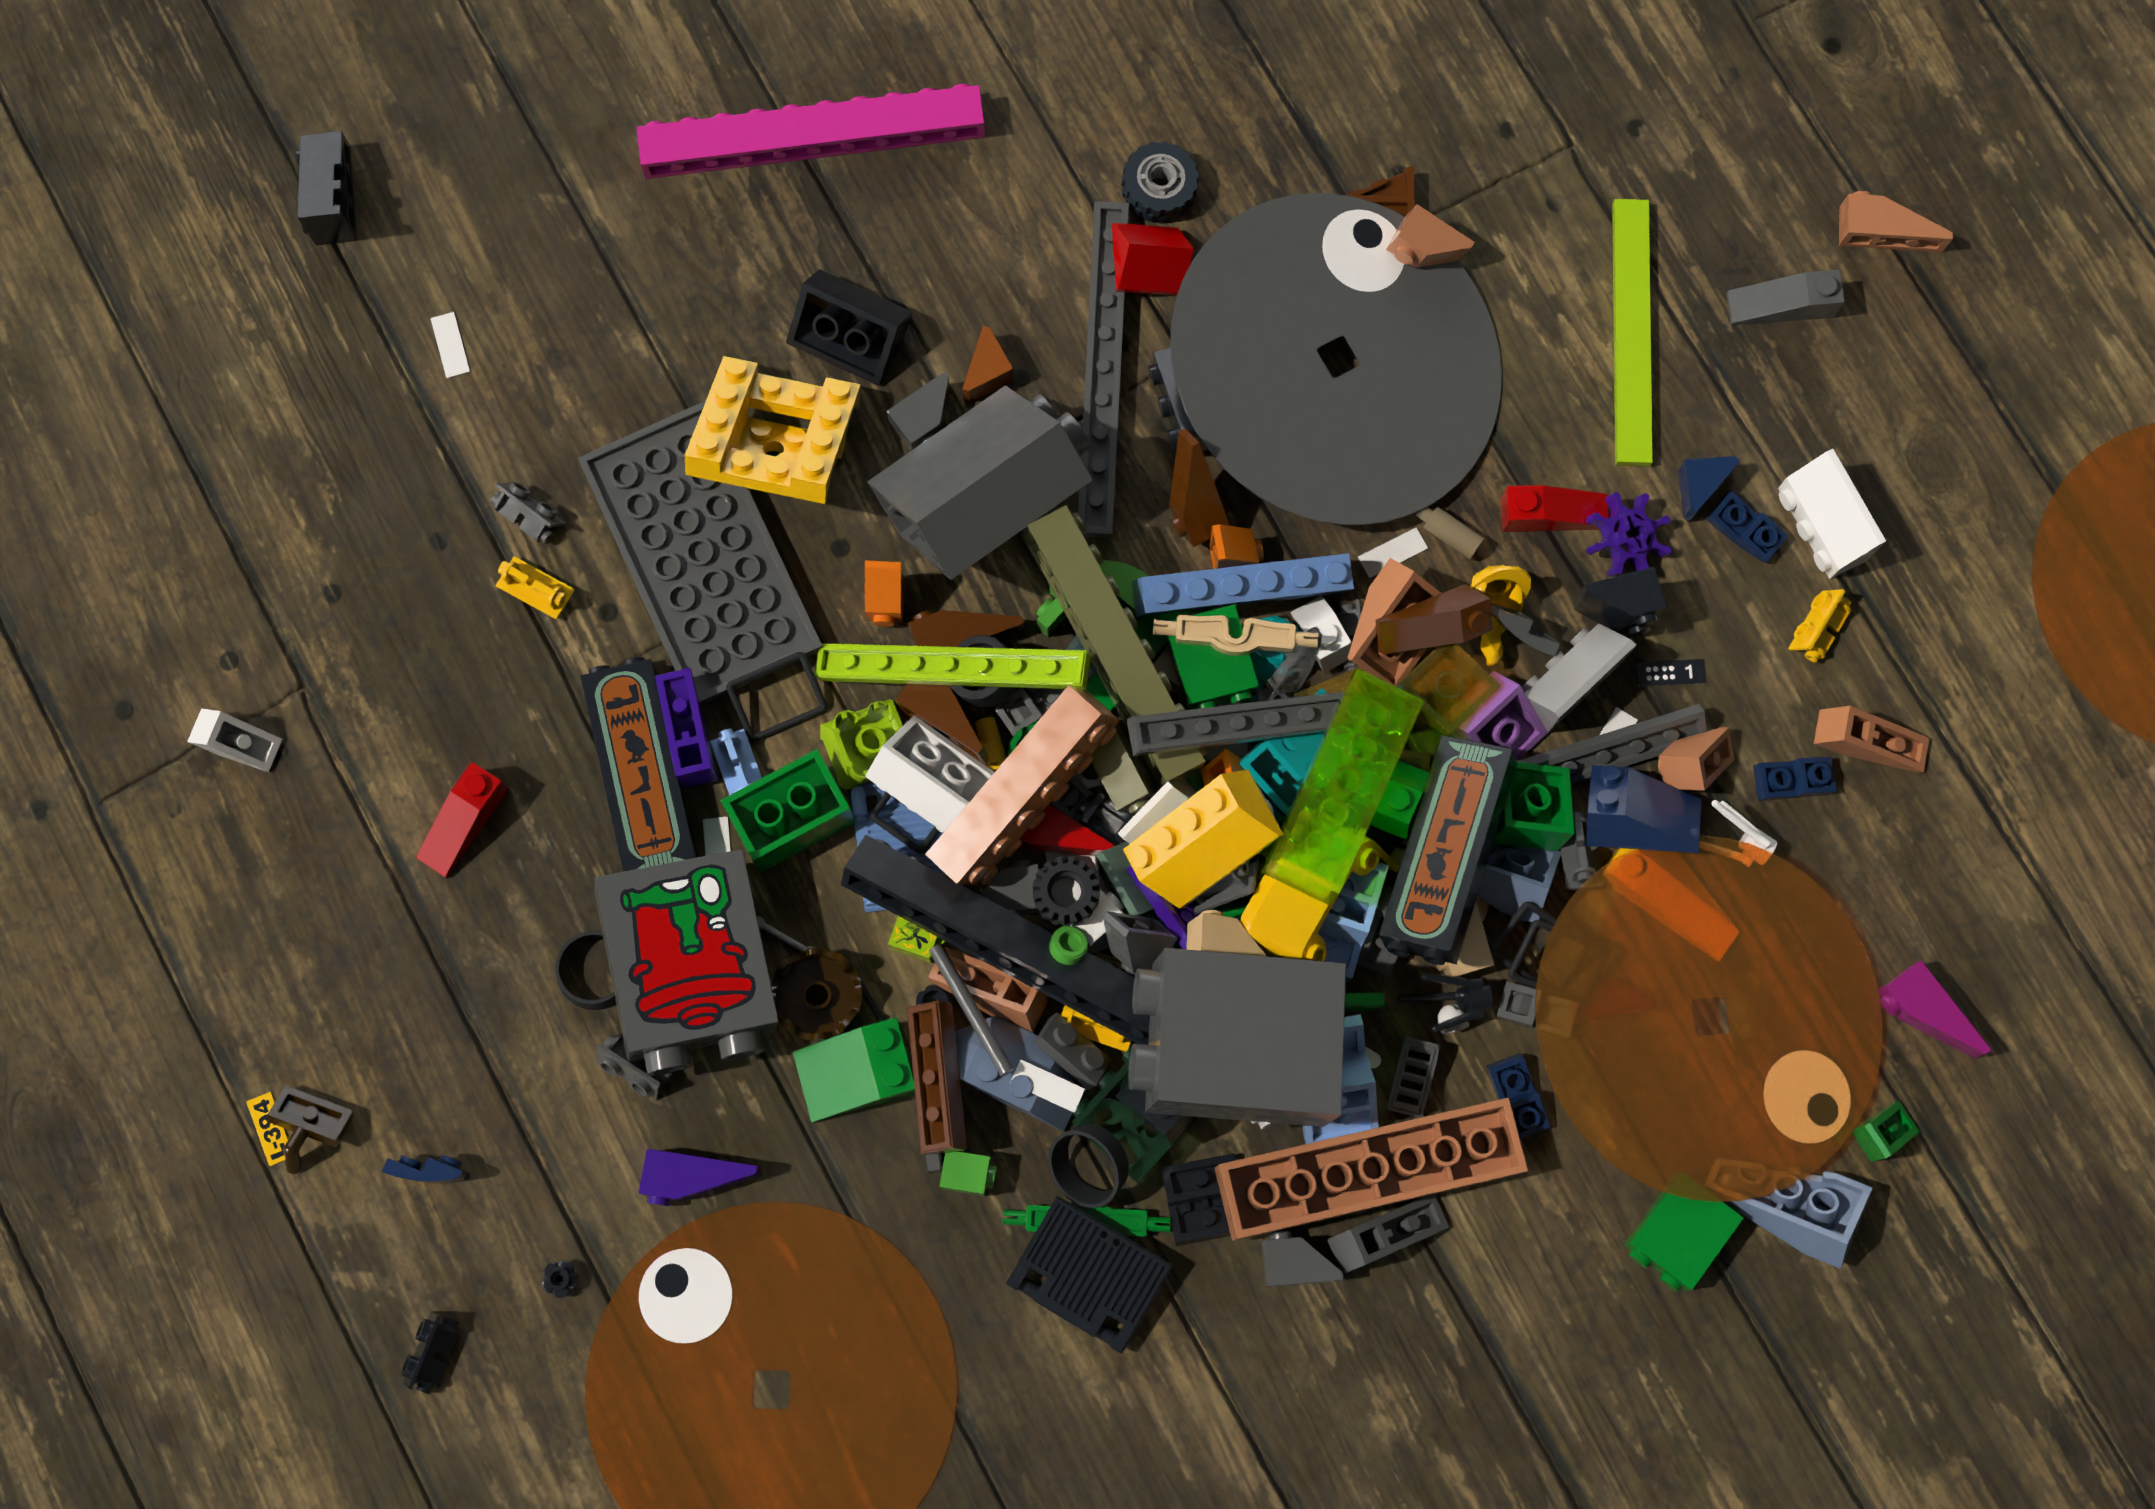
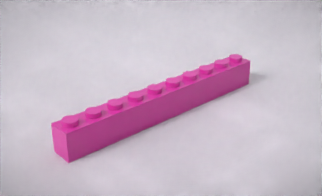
M958 84L950 89L924 88L917 93L909 94L891 92L884 97L876 98L858 96L850 101L843 102L824 100L816 105L802 107L791 104L778 110L753 109L748 113L736 115L719 113L712 118L704 119L686 117L679 122L671 123L652 121L645 126H638L637 136L641 168L645 179L979 139L985 138L979 85Z

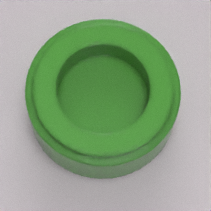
M1060 927L1054 932L1050 941V953L1059 963L1065 965L1077 964L1084 958L1087 952L1088 939L1084 932L1076 927Z

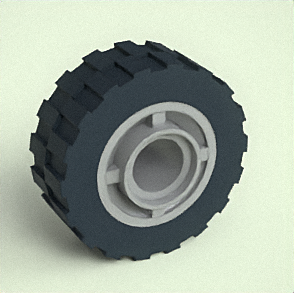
M1154 141L1149 142L1145 146L1141 145L1135 153H1131L1128 163H1125L1121 182L1122 196L1126 199V203H1129V209L1131 208L1135 215L1145 218L1146 221L1164 223L1167 220H1176L1178 216H1183L1187 212L1188 207H1191L1194 202L1199 180V172L1196 171L1197 165L1190 158V154L1180 149V146L1176 144H1168L1166 141L1156 143ZM1160 178L1165 180L1167 184L1159 186L1152 180Z

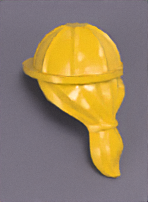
M1488 565L1473 576L1470 587L1489 597L1493 604L1522 612L1524 600L1531 588V577L1526 570L1520 567ZM1493 617V631L1481 635L1480 649L1486 658L1487 666L1495 665L1503 656L1501 634L1506 629Z

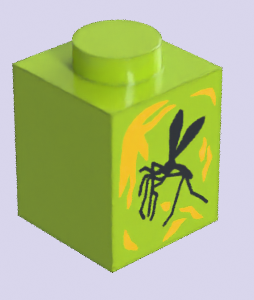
M898 916L888 946L890 950L932 963L933 957L929 950L937 944H942L944 947L946 941Z

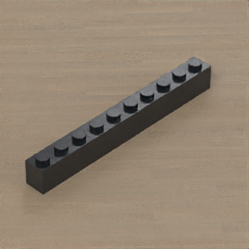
M868 835L864 836L844 867L841 886L1137 1044L1148 1045L1150 1015L1133 1013L1132 998L1135 977L1120 970L1113 962L1101 960L1088 952L1077 964L1065 965L1059 963L1050 953L1049 945L1054 933L1049 928L1033 924L1022 918L1015 910L1003 908L990 901L986 895L979 891H971L960 884H956L947 874H939L924 866L919 859L906 856L892 849L883 840L874 839Z

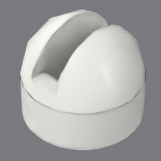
M1455 1004L1443 1006L1438 1014V1024L1465 1014L1464 1010H1459ZM1467 1021L1444 1029L1441 1033L1451 1034L1466 1029L1469 1026V1022Z

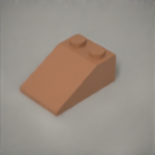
M1390 558L1368 589L1347 658L1384 687L1402 685L1427 648L1381 654L1378 649L1375 620L1439 595L1441 592L1415 571Z

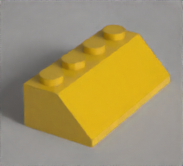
M1242 770L1219 775L1126 846L1123 851L1139 881L1181 909L1283 836V833L1249 770Z

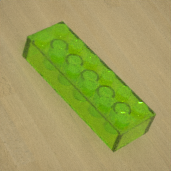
M1356 669L1343 690L1281 827L1283 836L1275 841L1261 873L1327 905L1331 904L1342 889L1424 703L1423 699L1361 669Z

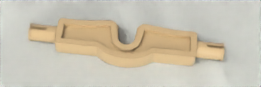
M1178 615L1177 622L1154 619L1153 635L1176 636V643L1211 646L1216 651L1231 656L1248 655L1257 650L1291 653L1294 650V646L1317 648L1318 632H1298L1294 624L1275 623L1249 618L1244 621L1242 636L1235 639L1229 635V620L1223 615Z

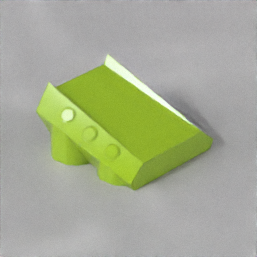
M892 699L873 702L867 708L856 712L850 710L839 712L832 721L820 725V740L825 745L838 778V785L844 790L871 781L865 776L880 749L903 726Z

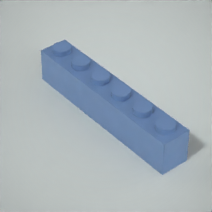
M1349 553L1140 577L1132 582L1136 618L1222 608L1234 604L1239 606L1341 594L1354 589Z

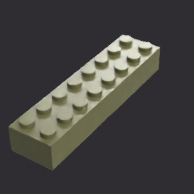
M1066 505L1028 524L1026 542L1084 650L1091 654L1090 661L1127 729V719L1133 716L1184 711L1180 703L1175 705L1169 695L1172 687L1163 671L1157 673L1151 660L1155 656L1146 639L1139 640L1134 630L1137 627V622L1128 607L1124 609L1121 607L1117 598L1120 595V591L1111 575L1105 577L1100 564L1103 563L1098 549L1094 544L1088 546L1083 536L1086 529L1078 513L1071 514ZM1204 747L1142 755L1159 789H1161L1168 781L1185 780L1199 773L1206 762L1203 756L1207 755Z

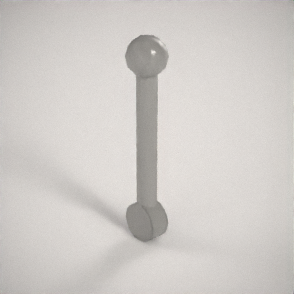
M756 916L759 930L766 931L800 952L809 948H815L802 945L766 924L763 917Z

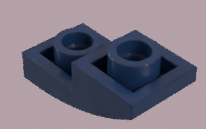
M1733 491L1726 492L1705 517L1723 535L1764 563L1771 558L1788 537L1765 513L1756 514Z
M1832 757L1798 758L1789 762L1758 763L1753 766L1758 801L1810 797L1837 792Z
M1518 1053L1486 1065L1497 1099L1509 1098L1519 1138L1550 1128L1540 1095L1534 1089L1525 1058L1522 1054Z
M442 1154L439 1161L427 1158L423 1170H420L421 1162L401 1155L399 1162L387 1158L382 1170L383 1173L402 1179L433 1184L465 1181L470 1173L460 1169L463 1162Z

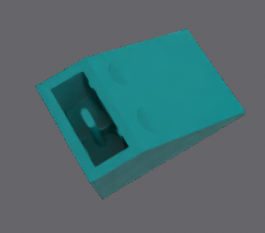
M1321 688L1314 695L1327 694V692ZM1359 728L1262 740L1240 759L1239 764L1245 770H1249L1254 781L1289 818L1354 759L1370 741Z

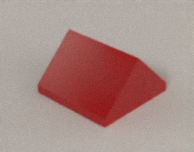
M1113 223L1112 239L1116 291L1177 296L1181 282L1190 266L1194 250L1179 228Z

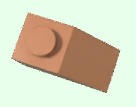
M1416 204L1404 217L1386 250L1394 254L1399 262L1410 265L1413 268L1459 261L1472 248L1475 242Z
M1721 727L1673 741L1659 755L1658 770L1663 776V782L1677 789L1706 790L1735 760L1729 727Z

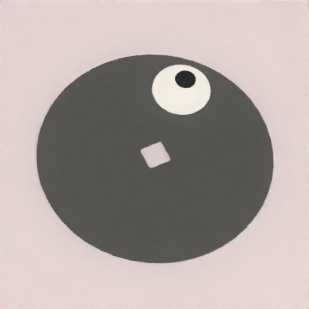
M1330 193L1290 195L1252 207L1230 220L1204 244L1190 264L1181 282L1175 301L1170 338L1172 369L1184 410L1195 432L1219 464L1240 484L1263 500L1300 517L1340 525H1368L1392 521L1428 507L1452 490L1473 468L1485 449L1498 414L1502 378L1500 350L1487 306L1476 285L1458 261L1420 268H1413L1410 265L1399 262L1394 254L1386 250L1403 221L1404 216L1374 202ZM1343 336L1360 365L1337 378H1333L1319 356L1317 349Z

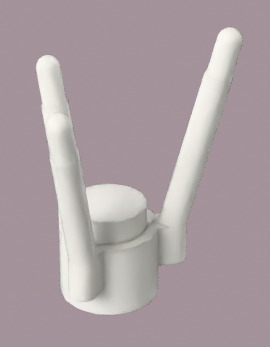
M1713 800L1712 806L1745 832L1738 844V847L1742 849V853L1699 841V848L1737 860L1747 867L1753 861L1759 865L1765 864L1774 852L1777 841L1757 829L1725 801L1718 802Z

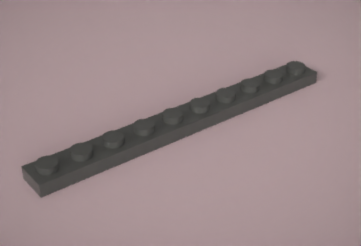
M1094 202L1083 430L1091 443V448L1081 455V460L1089 472L1092 481L1079 489L1078 515L1086 529V532L1083 533L1084 537L1112 538L1125 292L1116 291L1112 224H1128L1129 203Z
M1697 704L1517 762L1569 768L1570 782H1578L1591 777L1592 765L1625 767L1659 756L1675 740L1707 732L1705 711ZM1361 822L1363 835L1377 844L1400 838Z

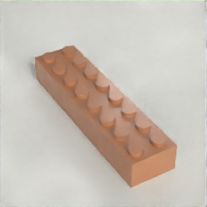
M1509 1098L1222 1163L1215 1167L1232 1242L1507 1178L1528 1171Z

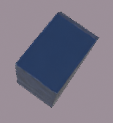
M1736 456L1685 459L1678 470L1684 519L1688 522L1691 521L1741 460Z

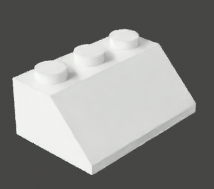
M1834 449L1823 453L1788 476L1779 486L1781 504L1787 511H1791L1797 521L1796 528L1800 537L1804 541L1809 542L1814 551L1813 556L1817 567L1822 572H1826L1829 579L1866 562L1886 542Z
M914 715L882 746L865 777L874 782L881 790L888 792L902 802L909 810L930 822L937 830L944 833L995 772Z

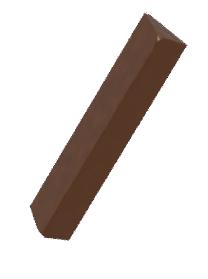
M937 1000L907 1007L921 1155L966 1150L967 1142L952 1004Z

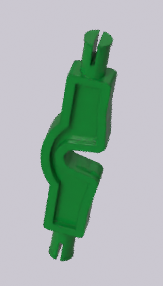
M1070 1202L1124 1236L1145 1237L1147 1231L1170 1233V1226L1156 1225V1223L1170 1224V1217L1147 1216V1211L1111 1209L1107 1205L1087 1208ZM1028 1205L1026 1211L1003 1209V1216L1018 1218H1003L1002 1225L1026 1226V1231L1036 1232L1051 1206Z

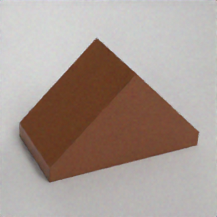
M984 325L962 388L963 400L969 403L1014 381L1013 368L990 327Z

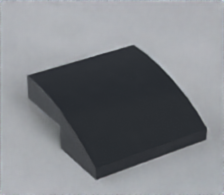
M1234 1153L1161 1167L1176 1246L1231 1236L1215 1167L1222 1163L1235 1161Z

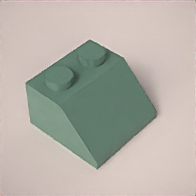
M1126 842L1096 854L1095 868L1108 891L1112 892L1123 904V913L1145 917L1156 916L1155 909L1143 892L1136 886L1133 878L1126 870L1131 864L1123 849L1129 843Z

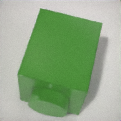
M958 1151L947 1152L944 1157L939 1187L944 1190L985 1196L986 1188L993 1189L997 1167L990 1166L991 1158L988 1156Z

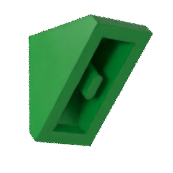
M1899 1100L1850 1130L1871 1162L1893 1155L1919 1133V1130Z

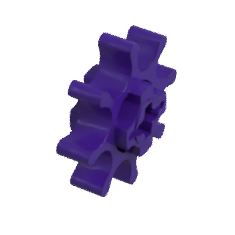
M1615 492L1605 498L1611 510L1609 519L1604 518L1597 512L1586 517V523L1598 527L1602 534L1600 543L1589 546L1586 549L1587 554L1592 555L1600 550H1605L1610 554L1612 566L1607 571L1609 577L1621 574L1625 561L1633 564L1636 571L1650 568L1646 561L1648 552H1652L1658 558L1671 553V548L1661 545L1655 537L1656 529L1669 524L1670 517L1666 515L1656 521L1648 518L1645 514V505L1650 497L1646 493L1636 497L1633 508L1628 509L1623 505L1620 493ZM1627 532L1630 534V537H1631V538H1628V537H1627V535H1626Z

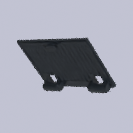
M1056 1196L1006 1284L1015 1290L1021 1291L1036 1303L1092 1337L1100 1339L1110 1345L1112 1349L1122 1354L1173 1265L1061 1197ZM1030 1268L1046 1277L1041 1286L1025 1277ZM1107 1315L1124 1324L1119 1333L1103 1324Z

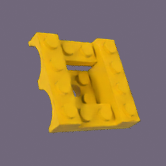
M723 356L685 453V475L825 504L835 461L837 458L842 457L852 412L854 408L858 409L860 405L861 384L827 377L823 386L760 374L758 373V363ZM749 407L811 421L808 429L751 418L749 417ZM769 451L780 452L777 456H770L765 453Z

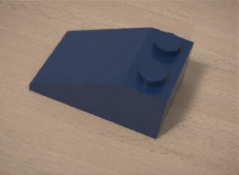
M1592 765L1586 846L1699 853L1701 799L1629 767Z

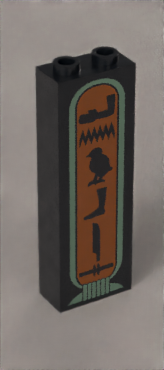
M644 657L627 659L624 661V665L610 668L608 665L596 666L589 670V674L580 675L623 872L698 858L684 790L675 777L655 679L657 670L652 660H645Z
M1441 736L1379 933L1385 948L1391 954L1399 957H1408L1409 954L1421 956L1425 961L1435 965H1444L1445 962L1457 965L1518 765L1513 749Z

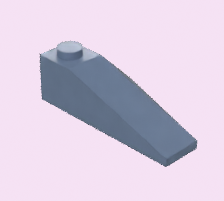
M1493 844L1478 896L1499 911L1512 916L1527 901L1534 903L1543 910L1561 852ZM1528 909L1520 921L1533 922L1539 920L1540 916Z
M1716 1158L1703 1184L1706 1190L1727 1206L1805 1255L1839 1269L1842 1268L1872 1192V1187L1837 1173L1823 1172L1822 1176L1800 1173V1168L1788 1167L1787 1171L1766 1169L1761 1163Z

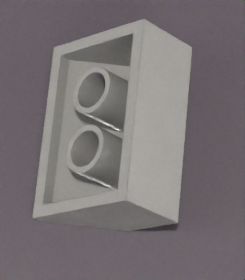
M1599 623L1591 631L1585 627L1570 641L1574 647L1566 655L1559 651L1545 665L1549 670L1540 679L1534 675L1521 687L1548 733L1623 663L1636 646L1631 639Z

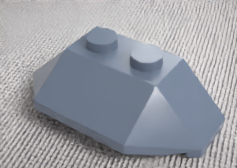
M998 1016L985 1019L1014 1068L1010 1074L1001 1077L972 1025L955 1031L961 1083L1064 1132L1073 1112L1030 1093L1032 1083L1028 1077L1018 1075L1012 1079L1020 1060H1023L1074 1084L1072 1076L1034 1043L1038 1037L1037 1035Z

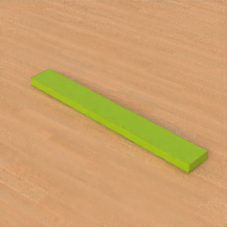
M1614 199L1612 203L1615 466L1650 467L1653 459L1649 200Z
M821 643L823 647L818 650L814 675L818 681L1051 689H1066L1068 685L1086 690L1091 654L1087 650Z

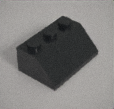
M819 269L802 285L786 344L879 386L904 341L913 312Z

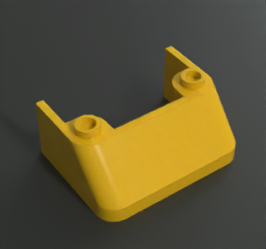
M1310 807L1305 808L1296 817L1245 908L1240 923L1267 957L1324 962L1327 955L1326 944L1318 932L1351 872L1365 876L1374 870L1378 863L1388 865L1389 870L1396 872L1399 865L1375 841L1322 811Z

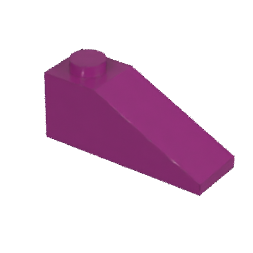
M1921 960L1907 967L1877 990L1882 997L1880 1002L1883 1008L1891 1016L1896 1015L1900 1021L1973 1058L1985 1055L1991 1051V1048Z

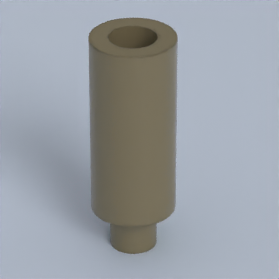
M1426 507L1419 510L1416 514L1418 518L1426 522L1423 527L1469 560L1474 556L1485 539L1439 507L1434 511Z

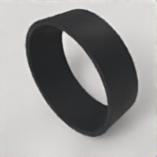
M602 931L583 932L572 937L561 948L555 966L557 982L563 995L574 1005L587 1010L607 1009L616 1005L614 992L598 1000L580 999L572 995L565 988L560 978L561 961L572 944L586 936H603Z
M1082 1125L1065 1132L1054 1140L1049 1150L1048 1164L1054 1183L1064 1196L1080 1206L1097 1208L1106 1205L1113 1199L1127 1180L1129 1163L1126 1152L1118 1139L1102 1127ZM1074 1135L1086 1136L1097 1142L1106 1151L1115 1171L1114 1189L1102 1191L1091 1188L1076 1175L1068 1154L1069 1143Z

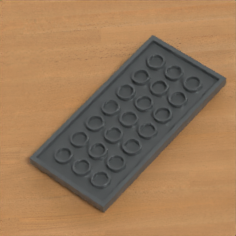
M706 401L578 457L579 463L675 671L691 668L701 705L727 694L726 686L731 680L796 652H803L808 657L817 653L823 647L749 489L685 475V453ZM798 659V660H796V661H793V662H791V663H789V664H786V665H784V666H782V667H779V668H777V669H775V670H772V671H770V672H768V673H765V674H763V675H761V676H758V677H756V678H754V679H752V680H749V681H747V682H745V683H742V684H740V685H738V686H735V687H733V688H734V690H736V689H738V688H740V687H743V686H745V685H747V684H749V683H751V682H753V681H756V680H758V679H760V678H762V677H764V676H767V675H769V674H771V673H773V672H775V671H777V670H780V669H782V668H784V667H786V666H788V665H791V664H793V663L799 661L800 659Z

